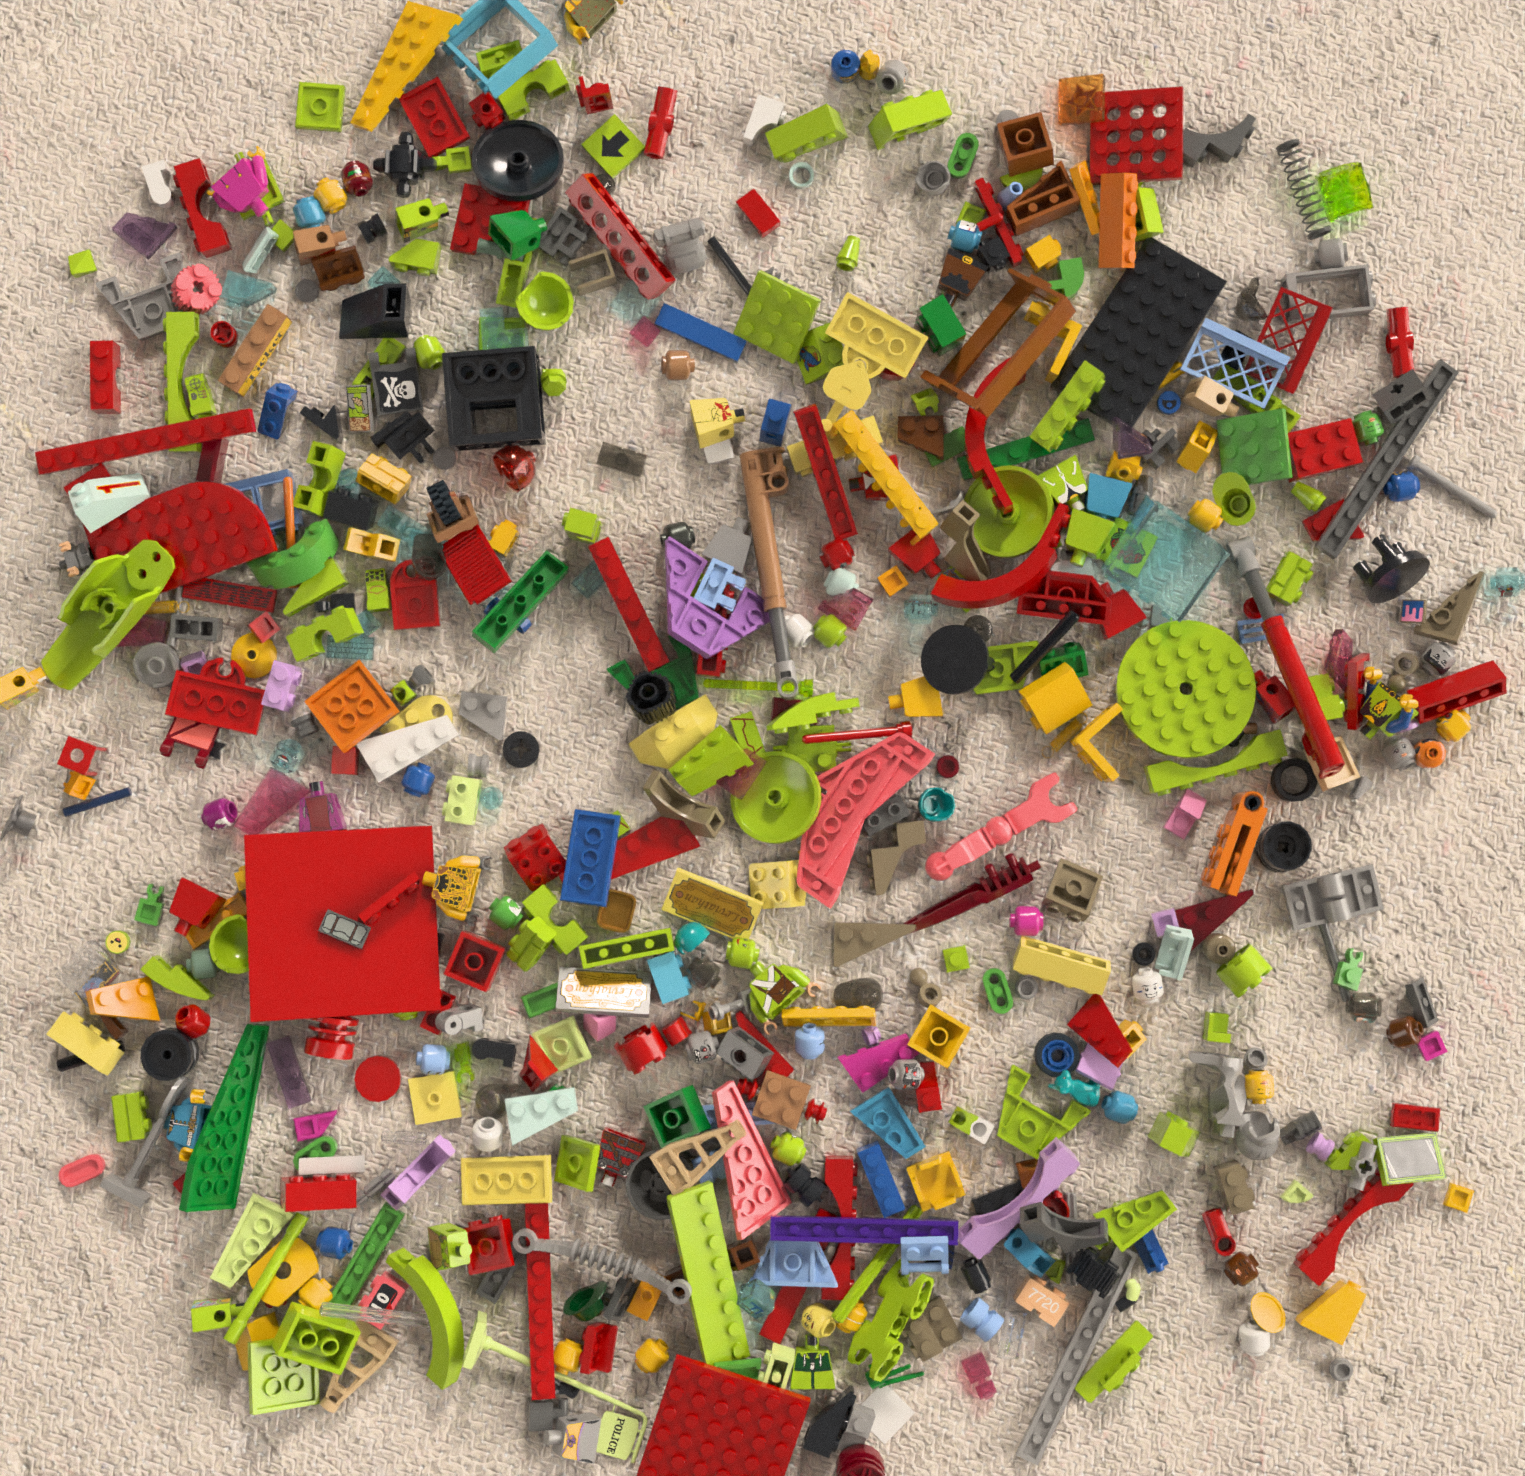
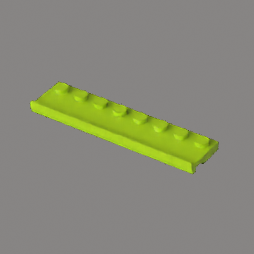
M708 1180L684 1189L683 1192L673 1196L670 1194L666 1199L684 1280L692 1288L689 1302L702 1360L704 1363L715 1366L714 1362L745 1359L750 1356L713 1183Z

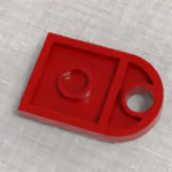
M417 559L401 562L395 567L390 578L394 630L441 627L438 585L434 570L425 562ZM409 566H418L419 573L416 577H409L407 575V568Z

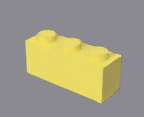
M63 1011L47 1032V1035L90 1066L108 1076L125 1053L118 1048L120 1043L111 1037H108L106 1040L100 1036L102 1031L92 1024L89 1027L83 1024L85 1019L77 1013L73 1012L70 1015Z

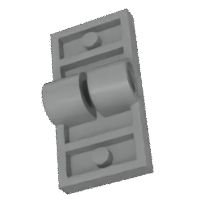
M1373 864L1281 885L1293 931L1325 923L1339 922L1354 916L1384 909Z

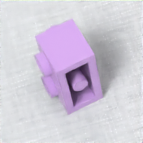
M274 660L261 705L289 712L295 703L296 695L294 693L296 686H299L301 682L302 668Z

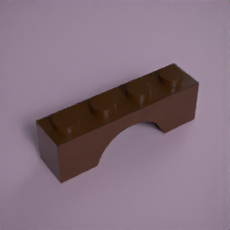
M752 1235L726 1246L732 1271H740L760 1262V1255ZM679 1265L666 1271V1280L673 1282L676 1279H684L682 1266ZM674 1288V1292L677 1296L685 1294L683 1288Z

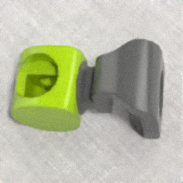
M418 665L414 668L409 681L406 679L400 681L390 690V693L400 706H403L417 696L416 689L420 688L421 685L433 684L436 681L424 665Z

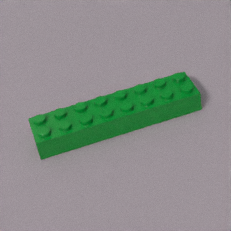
M546 550L472 630V637L495 654L568 574L569 567Z

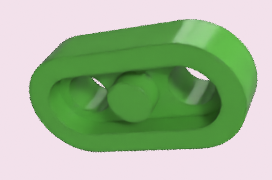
M963 133L957 138L947 165L951 177L962 179L969 173L979 146L975 135ZM969 144L971 148L965 150L962 145ZM961 165L963 169L957 171L954 166Z
M998 968L986 970L982 976V982L990 1007L996 1013H1007L1013 1006V998L1006 976ZM992 975L998 977V981L995 984L990 983ZM999 997L1005 999V1003L1002 1006L997 1005Z
M324 1135L298 1151L293 1158L295 1168L299 1171V1158L304 1156L309 1158L333 1157L338 1148L336 1140L331 1136ZM323 1143L329 1144V1151H325L322 1148Z

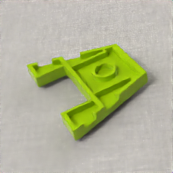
M1012 1064L996 1135L1033 1158L1038 1159L1039 1153L1055 1137L1060 1139L1069 1130L1071 1131L1078 1122L1090 1114L1091 1110L1072 1099L1060 1120L1019 1096L1031 1074Z

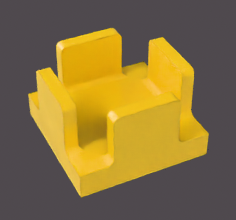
M949 1150L906 1166L922 1211L934 1208V1210L941 1209L956 1203L957 1198L966 1195Z

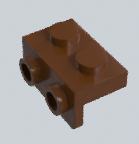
M355 245L311 258L321 291H334L342 285H354L365 279L364 268Z

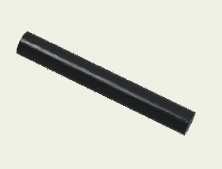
M715 236L711 237L707 241L748 296L752 286Z

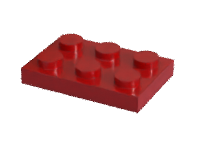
M438 76L410 90L399 98L429 157H436L446 152V149L454 148L471 139Z

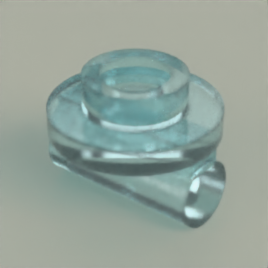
M350 468L342 470L337 480L339 486L351 489L359 485L356 482L358 471Z

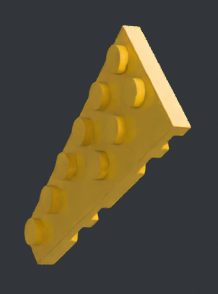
M407 1L350 123L356 128L372 132L389 112L388 106L396 97L399 99L404 93L402 89L409 81L413 82L435 55L434 50L441 41L446 42L450 37L449 31L455 24L459 26L463 19L454 13Z

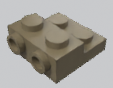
M1060 858L1052 880L1046 889L1042 904L1046 905V909L1049 912L1059 913L1060 911L1067 914V918L1072 922H1084L1090 915L1103 876Z
M941 1295L928 1302L919 1318L913 1320L909 1317L902 1331L904 1338L909 1337L913 1343L909 1347L916 1359L920 1357L922 1362L942 1353L944 1348L963 1339Z

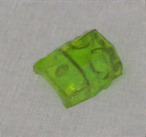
M1361 162L1342 164L1315 175L1321 191L1328 222L1331 223L1340 217L1373 208L1369 185Z

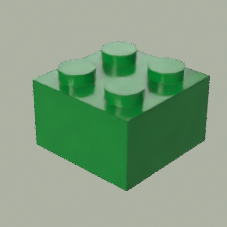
M943 294L919 308L915 324L920 333L923 334L925 332L926 336L929 337L927 344L933 353L937 352L940 357L963 344L967 333Z
M693 1085L643 1106L661 1148L669 1143L694 1136L711 1128Z

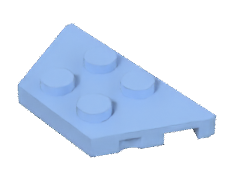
M769 1239L765 1248L766 1251L761 1256L753 1277L749 1280V1285L838 1287V1283L819 1242L770 1241Z

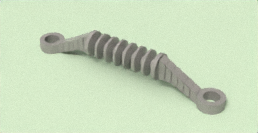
M528 1228L520 1229L513 1237V1246L520 1253L527 1254L533 1250L559 1253L569 1257L571 1262H574L577 1256H579L580 1265H583L585 1260L588 1259L589 1268L597 1262L598 1271L601 1270L603 1265H606L605 1272L607 1274L612 1268H614V1276L616 1277L623 1271V1279L625 1280L629 1274H632V1282L636 1283L637 1280L648 1282L664 1292L669 1300L677 1305L685 1304L692 1294L691 1285L684 1279H676L670 1282L655 1271H652L649 1267L647 1268L643 1264L642 1259H639L634 1265L632 1256L625 1262V1255L623 1253L616 1259V1251L613 1250L607 1256V1248L604 1247L598 1253V1245H594L592 1250H589L590 1243L586 1242L581 1247L580 1239H576L575 1242L538 1239L534 1231ZM520 1236L528 1237L530 1246L522 1245ZM674 1288H683L685 1291V1296H677L674 1292Z

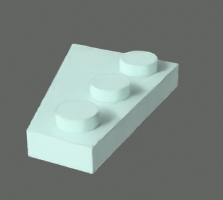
M575 1087L505 1098L512 1146L577 1112L578 1105Z

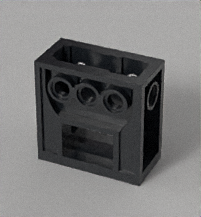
M535 346L442 353L449 446L455 452L546 444L540 360ZM514 369H520L517 375H511ZM491 371H497L494 377H488ZM474 372L472 378L465 379L468 373ZM516 407L518 431L477 434L475 410Z

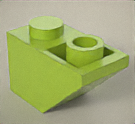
M416 238L391 255L389 263L394 267V270L406 273L408 270L417 271L416 273L421 276L437 275L442 248L439 242Z
M1358 1131L1350 1132L1343 1139L1344 1143L1338 1149H1333L1324 1164L1332 1170H1352L1349 1162L1351 1157L1358 1155L1361 1142H1371ZM1376 1154L1374 1155L1373 1162L1377 1159ZM1366 1163L1359 1164L1360 1169L1366 1167Z

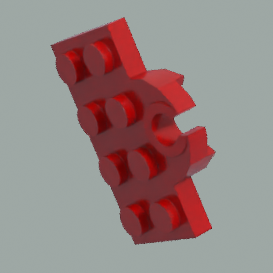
M223 657L209 660L202 667L199 675L176 670L165 711L166 716L257 736L265 705H261L265 690L246 686L245 673L237 662L231 660L232 670L227 676H222L219 673L220 667L224 664Z

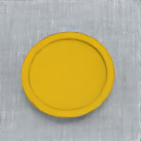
M1265 1292L1254 1295L1251 1301V1313L1255 1322L1268 1332L1276 1333L1281 1331L1285 1326L1286 1317L1280 1302L1274 1296Z

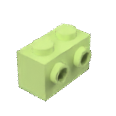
M452 775V780L448 779L446 793H449L448 802H444L442 816H445V821L475 825L482 780Z
M777 1343L772 1344L771 1350L766 1349L763 1359L766 1367L764 1372H759L758 1381L785 1389L794 1363L795 1349Z

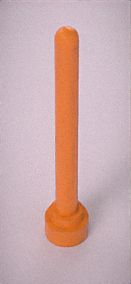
M290 477L283 479L286 550L295 545L293 482ZM302 583L288 588H298Z

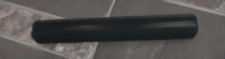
M1072 610L1069 611L1010 674V678L1015 683H1020L1080 618L1078 614Z

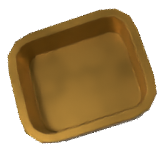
M609 889L607 907L599 908L597 916L598 925L601 928L618 933L628 931L636 907L634 895Z

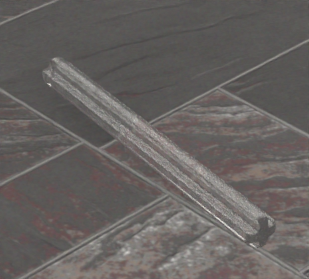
M322 1302L319 1310L320 1315L323 1317L431 1329L427 1314Z

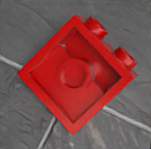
M502 1215L488 1218L489 1223L482 1224L481 1219L468 1222L469 1227L463 1228L468 1235V1244L472 1247L470 1264H467L469 1276L515 1266L510 1242H513L510 1218L503 1219Z

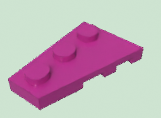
M905 1033L882 1041L878 1046L869 1049L861 1048L855 1054L838 1056V1059L862 1093H864L888 1076L889 1067L896 1060L913 1059L920 1053L907 1045L910 1039Z

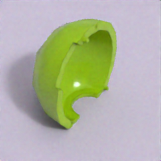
M539 272L516 298L515 303L518 314L527 325L536 330L550 331L560 328L569 320L573 313L574 300L570 286L563 278L554 273Z
M240 914L223 919L216 925L210 936L209 950L211 958L218 968L227 973L243 974L249 972L247 918Z

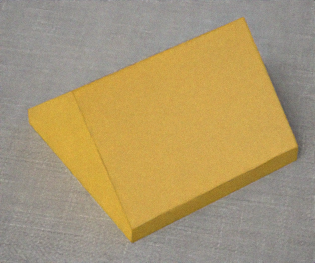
M930 1004L907 1045L948 1069L971 1028Z
M275 1311L248 1320L245 1330L235 1345L243 1371L248 1370L247 1342L275 1338L279 1329Z

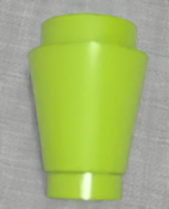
M847 236L836 257V266L839 269L852 272L857 267L860 239L858 237Z
M1300 481L1291 490V493L1309 511L1313 510L1315 513L1327 498L1322 495V491Z

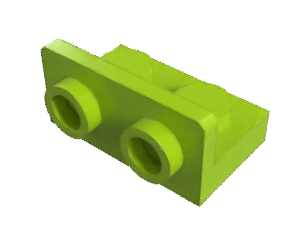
M519 39L476 53L481 73L487 79L522 51Z

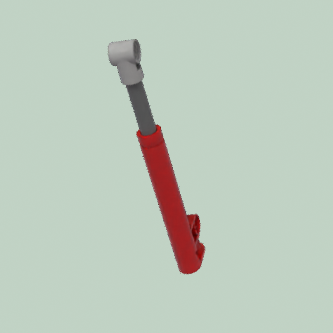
M1250 536L1227 543L1226 548L1229 558L1233 563L1236 562L1241 577L1246 579L1263 619V622L1260 624L1261 628L1266 634L1267 642L1305 729L1302 735L1303 747L1307 755L1311 756L1313 761H1316L1320 770L1318 774L1319 779L1331 777L1343 769L1345 762L1290 633L1285 626L1284 619L1281 615L1277 616L1259 571L1261 568L1255 558L1256 550Z

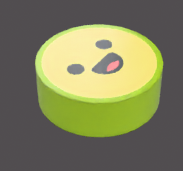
M121 930L109 933L105 941L107 949L114 954L127 951L131 943L129 935Z

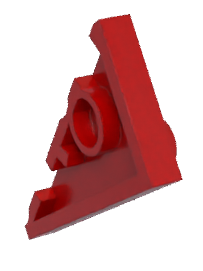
M739 1010L735 1014L739 1027L774 1052L763 1074L756 1078L758 1087L761 1088L766 1070L788 1077L795 1069Z

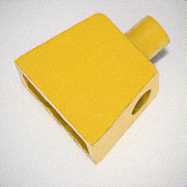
M924 676L900 684L901 694L888 696L890 710L903 708L905 717L943 716L940 693L928 683Z

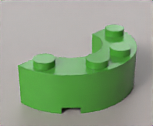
M327 519L316 521L305 528V533L301 540L289 549L268 554L246 564L262 586L272 585L274 589L288 588L312 578L325 568L324 562L329 556L333 558L336 554L339 539Z

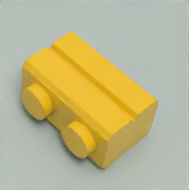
M371 453L366 462L359 468L356 482L396 505L409 489L412 476L405 469L391 465L386 458L378 457Z

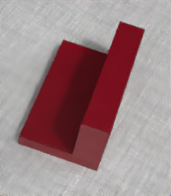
M226 438L203 443L196 481L221 484L229 443Z

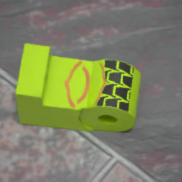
M385 568L366 570L367 610L371 613L391 611L390 590Z

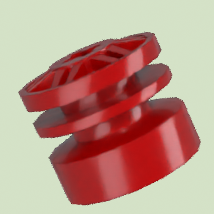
M344 1016L311 1019L319 1022V1024L310 1023L308 1028L318 1033L317 1035L306 1037L304 1053L329 1059H353L355 1043L346 1040L345 1037L357 1035V1030L347 1028V1026H358V1018Z

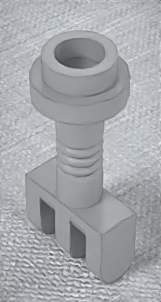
M751 988L737 992L739 1000L723 1005L719 1002L712 1003L708 1007L710 1018L719 1021L724 1018V1014L738 1009H742L744 1015L752 1013L749 1006L750 999H747Z

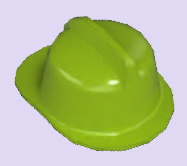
M1234 472L1223 473L1217 477L1213 484L1212 493L1217 506L1222 509L1221 516L1230 525H1245L1252 519L1256 510L1255 499L1246 480Z

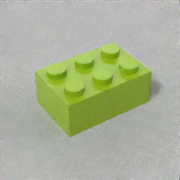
M291 1302L272 1342V1346L277 1356L341 1375L361 1332L355 1321Z

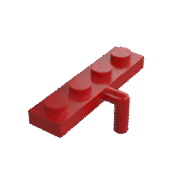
M982 177L974 182V188L986 210L988 218L976 223L977 228L980 232L993 226L997 236H999L1010 254L1009 261L1012 267H1017L1021 265V257L1024 256V253L1019 243L1015 245L1012 239L1014 232L1010 224H1005L1003 220L1004 211L1000 203H995L992 197L994 190L990 182L986 183Z

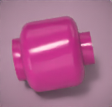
M1017 906L1014 914L1009 916V927L1014 928V932L1018 936H1036L1039 931L1043 930V913L1039 912L1037 907Z

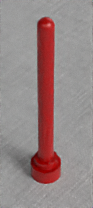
M902 721L896 724L895 727L807 734L802 737V742L811 744L889 737L898 732L912 738V725L910 721Z

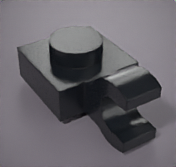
M332 594L331 601L314 602L315 611L317 613L331 612L334 608L344 606V608H354L356 613L355 594Z

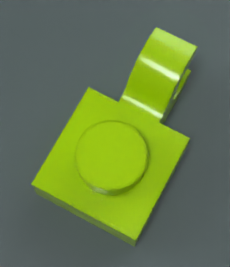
M469 146L446 149L447 156L432 157L437 161V169L435 171L445 168L449 169V174L472 171Z

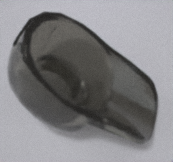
M417 534L414 537L411 558L413 570L422 580H435L441 577L446 570V558L441 542L437 543L433 534Z
M858 978L838 984L834 989L833 998L836 1006H845L847 1008L869 1006L876 1010L883 1001V990L880 983L875 979Z

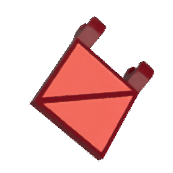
M174 717L159 751L162 756L170 757L175 743L199 750L194 762L196 767L204 769L221 728Z

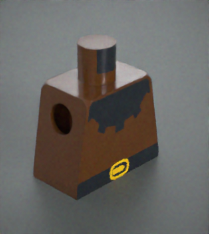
M949 248L937 288L945 292L944 296L951 308H953L957 298L967 301L986 274L989 266Z

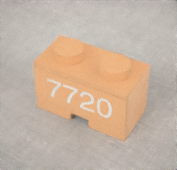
M1027 1274L1015 1292L1013 1299L1030 1312L1033 1308L1036 1309L1039 1318L1055 1327L1070 1304L1065 1298L1067 1294L1057 1287L1052 1290L1046 1286L1047 1281L1042 1277L1040 1278L1037 1275L1032 1277Z

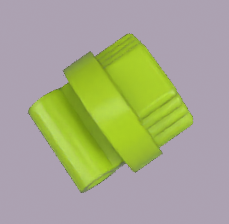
M542 369L540 381L543 390L548 396H560L566 390L567 381L565 373L562 369Z

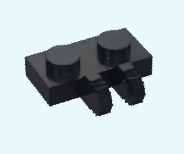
M417 412L386 438L384 442L399 460L411 452L421 464L424 461L423 456L414 448L419 443H422L426 451L432 455L435 450L425 438L435 430L421 413Z

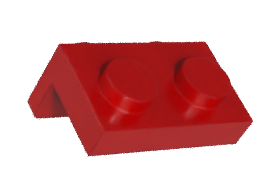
M598 1321L587 1325L582 1335L584 1348L579 1356L580 1373L590 1374L596 1370L606 1373L612 1371L618 1326Z

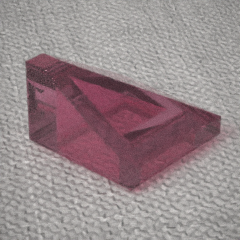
M643 316L629 334L645 348H648L661 330Z

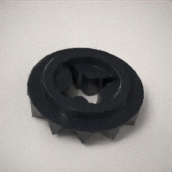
M517 731L510 734L503 744L505 760L517 768H525L532 765L537 760L540 752L536 738L525 731ZM522 739L524 747L531 749V751L524 752L520 760L519 752L511 749L519 747Z

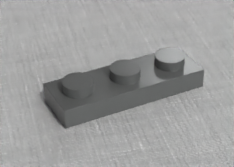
M520 1236V1242L526 1246V1239ZM510 1242L515 1266L487 1272L475 1292L494 1304L498 1301L525 1255L516 1251L513 1242Z

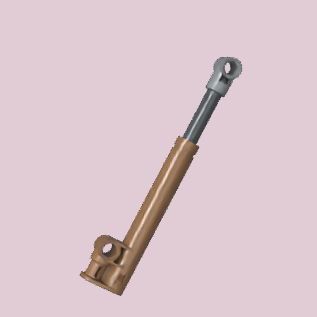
M771 447L744 452L739 457L762 600H764L763 608L764 612L769 613L776 657L774 669L777 689L782 699L793 700L799 693L795 662L791 660L783 610L787 608L786 599H784V586L769 499L787 493L789 480L787 468L784 466L782 458L785 448ZM776 479H782L785 482L780 488L774 487L772 483ZM791 683L795 689L791 694H785L782 692L783 685Z

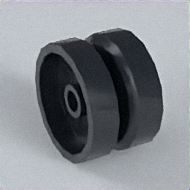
M170 1027L153 1033L145 1040L141 1048L140 1059L144 1070L151 1077L161 1081H170L188 1074L195 1067L199 1059V1046L196 1039L189 1038L176 1027Z

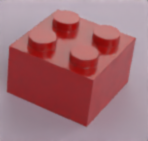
M461 931L444 975L481 991L488 992L507 948L469 931Z

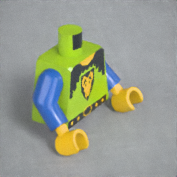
M1373 666L1366 667L1363 674L1365 679L1370 681L1367 682L1366 696L1360 713L1368 722L1360 729V732L1368 739H1371L1379 730L1388 737H1391L1395 733L1409 727L1410 721L1418 714L1415 710L1418 707V702L1412 699L1413 695L1403 694L1400 697L1381 681L1377 682V680L1382 678V671L1375 669Z

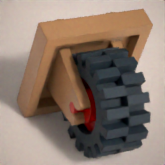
M444 480L426 488L432 500L429 502L432 511L426 515L437 543L450 540L454 535L464 530H470L479 524L468 494L458 498L454 491L450 492Z

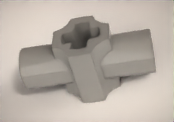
M1365 1141L1361 1142L1358 1155L1351 1157L1349 1162L1352 1174L1348 1186L1363 1191L1367 1177L1374 1175L1376 1166L1373 1164V1158L1377 1148L1376 1145ZM1366 1163V1167L1360 1169L1359 1164Z

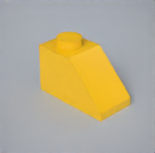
M1199 420L1176 462L1184 469L1197 473L1209 455L1218 431Z

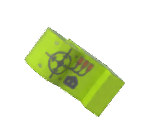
M200 373L185 377V385L191 405V416L199 419L217 415L211 389H209L205 374Z

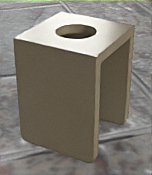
M606 249L568 261L570 270L573 272L606 260L611 274L577 286L579 296L617 284Z

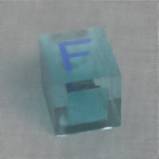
M756 1278L741 1285L737 1305L752 1317L758 1319L772 1313L777 1293Z

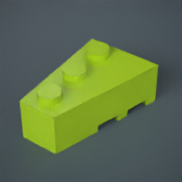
M931 89L923 92L918 97L910 95L898 103L890 101L883 104L881 110L869 123L868 128L877 150L885 148L884 145L893 139L900 142L904 140V135L914 132L920 134L944 124L951 117L952 112L942 89L935 92Z
M828 104L822 105L765 133L774 158L783 163L790 162L799 155L848 138L839 112Z
M720 724L669 769V772L678 784L693 797L717 784L716 780L726 775L730 777L735 774V770L744 765L749 767L754 763L736 740Z
M1167 1111L1166 1114L1159 1112L1148 1137L1159 1146L1179 1156L1189 1157L1201 1132L1188 1126L1189 1123L1180 1118V1116Z

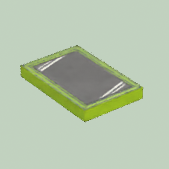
M1436 1132L1372 1139L1373 1144L1377 1146L1375 1154L1382 1186L1447 1179Z

